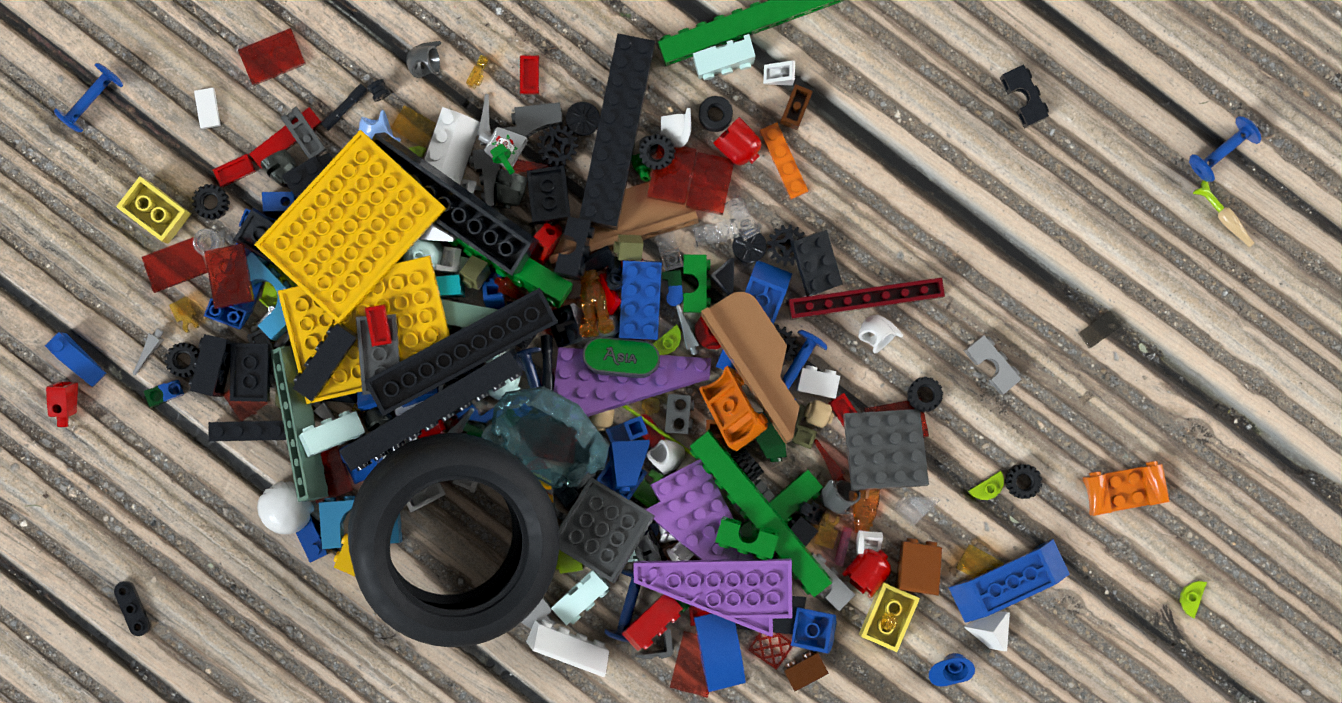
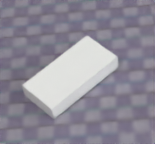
M208 88L194 91L200 128L207 129L221 126L215 89Z

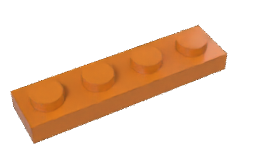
M776 122L761 129V136L790 200L808 193L809 191L778 123Z

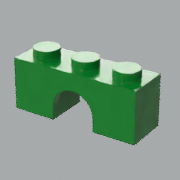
M684 254L683 275L694 276L698 280L699 286L692 293H683V313H701L705 308H710V297H707V290H710V278H707V271H710V259H707V255Z
M725 516L722 517L715 542L719 543L720 547L727 549L730 547L737 548V551L743 554H749V552L757 554L756 557L763 560L772 559L779 537L778 532L760 527L757 537L751 540L745 539L740 534L742 521Z

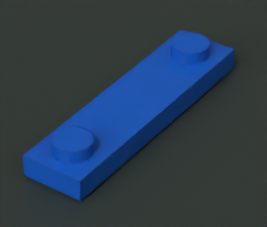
M310 515L307 525L302 530L296 532L311 563L328 555L327 549H322L320 534Z

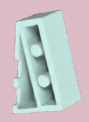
M747 34L744 35V40L737 42L730 40L727 41L726 45L713 46L693 53V60L698 78L709 80L714 78L716 74L722 73V75L732 73L734 69L746 70L751 68V65L754 64L755 53L750 35Z
M348 410L339 414L338 419L332 420V418L321 421V425L314 428L311 425L302 429L303 433L299 435V438L307 456L311 457L337 445H342L349 440L358 439L365 431L357 412L350 413Z
M591 570L557 601L551 609L566 626L570 622L573 625L581 618L579 614L583 610L588 611L591 609L598 597L602 598L610 591L608 589L610 583L604 577Z

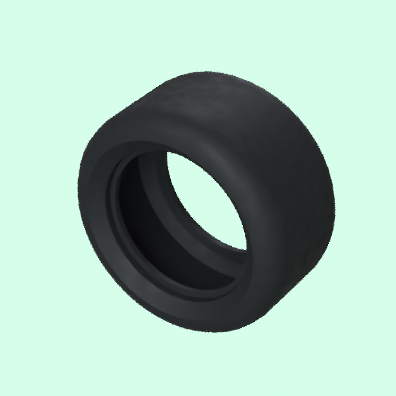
M443 433L421 437L404 444L388 454L374 467L362 483L355 497L348 524L349 553L356 580L368 604L394 630L413 640L433 646H473L495 639L512 630L529 616L542 600L553 579L559 555L560 539L556 513L549 495L538 478L518 458L500 445L481 437L462 433ZM447 480H470L489 486L503 496L512 520L511 545L504 562L496 573L480 586L458 594L431 593L408 582L394 567L390 553V540L395 521L408 501L423 489Z

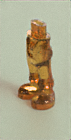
M586 271L584 276H582L580 291L581 305L586 324L580 326L579 332L584 337H596L599 335V332L602 334L610 333L614 330L615 326L614 321L608 319L609 313L605 291L600 277L597 276V271ZM595 305H596V309H597V317H598V319H599V321H598V323H597V324H598V327H597V325H596V316H595V311H594V306H595Z
M881 489L870 490L868 499H866V490H859L861 498L852 507L853 518L857 520L853 521V524H855L854 533H858L859 530L870 532V527H873V521L878 512ZM855 492V494H854L853 501H855V500L857 499V493H856V492Z

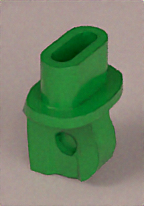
M500 144L490 151L494 163H503L510 175L515 172L508 161L511 155L510 149H506L504 144Z
M640 154L633 155L632 165L634 170L643 181H650L651 168L646 167V164L642 163Z

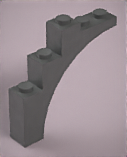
M558 102L514 107L515 113H511L512 124H516V126L502 129L529 138L533 134L549 128V126L563 125L561 104ZM484 149L472 150L473 156H470L471 167H474L476 172L482 171L483 173L479 174L480 184L484 185V193H481L482 201L492 208H496L495 185L498 172L503 167L498 163H494L492 158L485 153Z

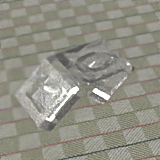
M740 195L723 204L744 241L761 232Z
M729 219L716 224H706L693 229L697 247L726 242L739 237L736 219Z
M671 231L655 236L665 272L683 267L674 232Z

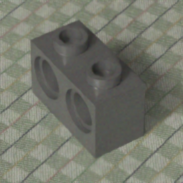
M668 394L665 432L688 434V430L692 431L693 419H689L690 411H694V400H691V396ZM678 399L685 400L686 408L684 410L676 409L675 402ZM675 419H683L685 426L682 429H676L673 425Z
M649 526L635 549L639 561H667L651 526Z

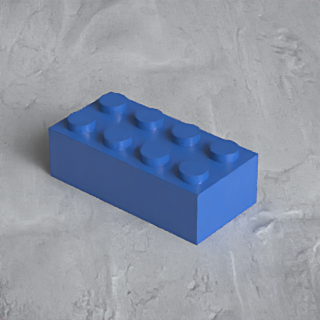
M623 260L619 338L658 340L662 261Z

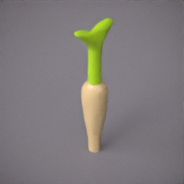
M1203 180L1200 188L1196 189L1193 194L1204 196L1218 211L1219 220L1233 234L1240 238L1248 248L1251 247L1254 241L1250 238L1238 217L1230 208H1224L1212 194L1208 182Z

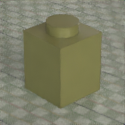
M618 234L617 241H614V253H617L618 260L641 261L644 243L641 235Z
M472 255L459 274L462 283L466 287L479 290L490 276L491 271L488 262Z

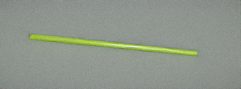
M627 405L622 406L634 416H641ZM642 416L644 423H646L651 428L659 432L668 440L676 442L679 445L683 446L685 452L694 457L688 448H686L684 445L676 441L674 438L669 436L667 433L659 429L657 426H655Z

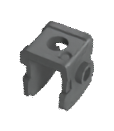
M667 628L663 633V650L636 652L635 657L644 660L653 659L654 657L663 659L672 656L671 630Z

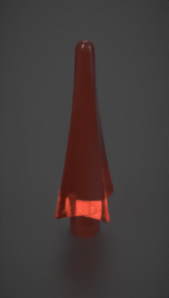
M517 159L513 169L514 173L526 172V170L554 167L555 165L550 166Z
M508 276L505 279L500 277L495 279V284L499 286L497 292L516 299L525 296Z
M814 439V443L819 449L834 481H846L843 477L845 472L830 457L818 439Z

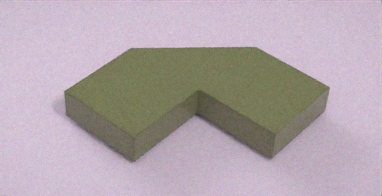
M798 404L800 407L792 443L811 449L818 431L800 425L806 406Z

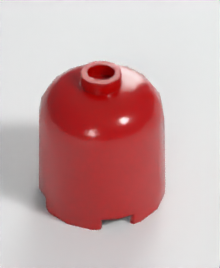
M738 117L727 129L729 133L725 130L713 144L734 164L741 166L748 162L752 164L759 157L757 153L761 149L762 144L752 129Z
M865 549L863 554H858L846 567L842 575L844 577L848 575L851 578L849 581L851 585L862 594L868 592V597L872 598L883 582L889 577L891 566L886 560L888 556L883 551L879 550L877 552L873 549Z

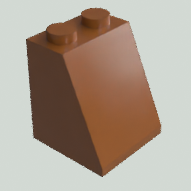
M907 538V541L901 540L895 587L899 590L939 596L942 547L937 546V542L926 541V544L918 543V539Z

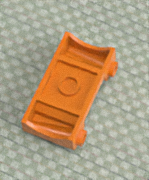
M726 366L719 379L709 385L700 387L699 391L729 448L738 451L768 428V420L764 414H759L752 408L741 387L745 383L739 373Z
M1158 461L1146 462V466L1104 474H1101V471L1091 472L1089 476L1083 477L1089 498V513L1092 516L1170 502L1163 465L1158 464Z

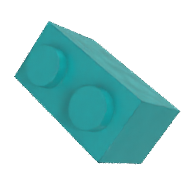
M460 275L436 277L442 299L465 297V285L462 283Z

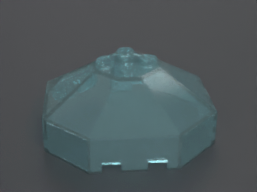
M541 386L505 392L493 408L492 433L496 437L501 435L505 440L503 447L513 455L516 454L520 461L544 483L554 488H561L563 484H567L568 487L579 486L587 473L594 474L598 470L605 469L609 445L577 403Z

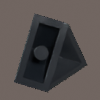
M734 258L726 261L710 277L726 296L733 294Z

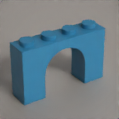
M251 252L218 285L232 299L238 300L254 284L270 282L277 291V304L275 309L258 327L271 340L277 341L287 331L278 291L291 288L292 286L287 281L283 282L279 278L281 274L274 267L270 269L266 264V260Z
M344 496V500L336 501V497L324 498V502L319 503L322 549L342 548L344 520L352 509L355 496ZM400 514L395 521L390 544L402 542Z

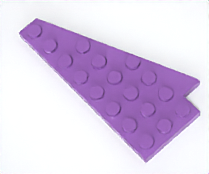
M558 347L553 403L572 404L570 420L576 421L710 379L711 358L660 355L659 367L646 378H631L595 374L589 370L583 361L584 349Z
M700 459L651 484L659 503L645 510L655 515L653 520L700 560L754 559L750 552L749 554H743L738 552L737 548H723L718 545L719 543L715 542L722 517L734 518L712 475L704 470L702 467L704 463Z
M791 559L634 561L633 563L634 583L767 636H773L774 618H792Z

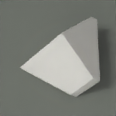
M998 611L964 626L989 649L1007 651L1010 612Z

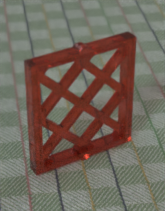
M759 632L748 651L777 670L793 647L791 646V641L780 633L761 637L762 633ZM778 637L779 644L772 645L771 638ZM781 638H783L787 642L781 643ZM768 639L770 646L763 647L762 640ZM756 641H759L760 648L753 649ZM789 645L788 650L783 653L782 646ZM780 647L781 653L774 654L773 648ZM770 648L771 655L764 656L763 650ZM761 650L762 656H760L754 651ZM781 656L782 659L776 664L774 657ZM772 658L773 664L766 659Z

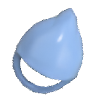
M384 110L380 111L378 120L361 117L359 130H362L371 140L375 133L385 132L400 142L401 139L399 137L393 136Z

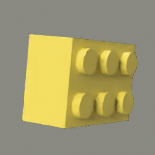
M140 176L116 206L160 241L167 244L170 243L192 214L147 179Z
M883 582L875 594L859 635L898 652L920 598Z

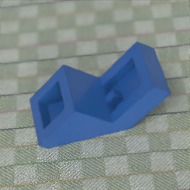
M472 404L456 415L459 418L470 408H474V412L468 420L487 423L498 416L502 410L499 406H495L481 415L475 404Z
M642 416L606 429L610 443L630 441L648 434Z

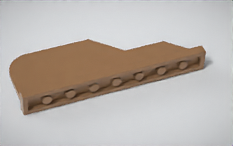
M666 176L627 188L618 230L593 226L595 234L593 239L589 241V255L607 245L610 250H614V241H617L618 234L641 235L642 240H646L698 224V217L685 182L675 176ZM564 234L553 254L549 256L553 268L556 267L559 253L571 254L577 246L576 242L566 240Z
M735 292L710 308L707 307L702 310L701 317L783 442L787 444L793 439L800 407L780 377L787 345L756 298L746 292Z

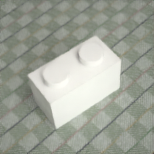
M806 365V369L802 368L800 371L796 391L836 399L840 376L836 375V371L825 369V372L817 371V367Z

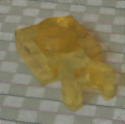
M480 55L476 66L473 67L466 81L468 87L475 90L476 86L481 85L484 76H482L483 70L488 64V58Z
M184 297L169 305L176 321H183L182 327L186 333L190 332L188 329L190 323L194 325V328H199L198 322L191 317L196 315V312L188 297Z
M826 513L824 516L826 524L825 526L819 525L814 543L833 549L838 530L833 528L839 523V516H836L834 522H830L828 520L830 514Z

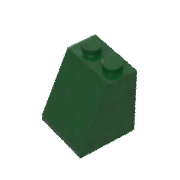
M757 412L765 415L768 420V428L757 436L755 441L765 458L770 459V462H780L782 457H787L786 444L764 412Z

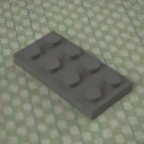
M387 314L392 343L373 347L371 345L367 317H356L362 395L371 394L364 382L365 380L400 362L396 314Z

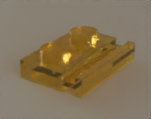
M404 105L390 129L425 148L437 123Z
M968 544L956 569L975 578L1004 563Z

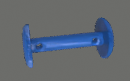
M95 63L94 66L102 72L101 76L70 111L64 114L59 109H54L55 115L65 125L78 133L82 132L83 129L76 123V120L108 84L113 81L122 88L123 82L119 77L100 63Z
M1237 117L1235 123L1239 131L1204 160L1198 157V155L1192 154L1190 156V166L1201 179L1213 182L1215 176L1211 168L1246 139L1255 144L1261 142L1259 129L1248 118Z
M799 330L797 333L805 338L806 341L782 378L788 390L815 346L827 350L826 343L804 330Z

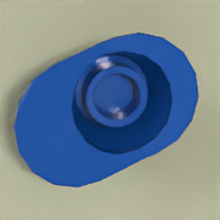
M952 653L947 655L943 661L931 667L929 679L931 683L940 687L962 683L973 677L975 667L963 655Z

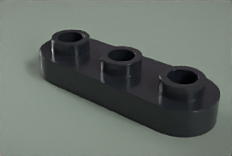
M130 581L119 582L114 588V594L127 626L134 636L145 635L150 630V622L137 590ZM122 588L126 589L125 595L121 593ZM129 606L134 608L133 612L129 611ZM137 623L141 625L140 630L136 629Z

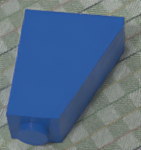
M649 440L611 442L608 451L613 491L620 494H628L633 491L650 445Z

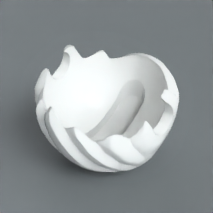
M280 481L273 484L269 489H265L263 495L259 497L257 510L261 521L268 529L278 534H293L302 530L310 520V513L314 511V505L311 501L298 502L295 484L291 481L286 483Z

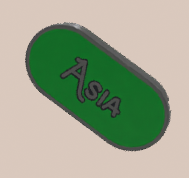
M597 337L590 340L584 347L583 361L589 370L595 374L646 378L658 369L660 355L657 348L647 341Z

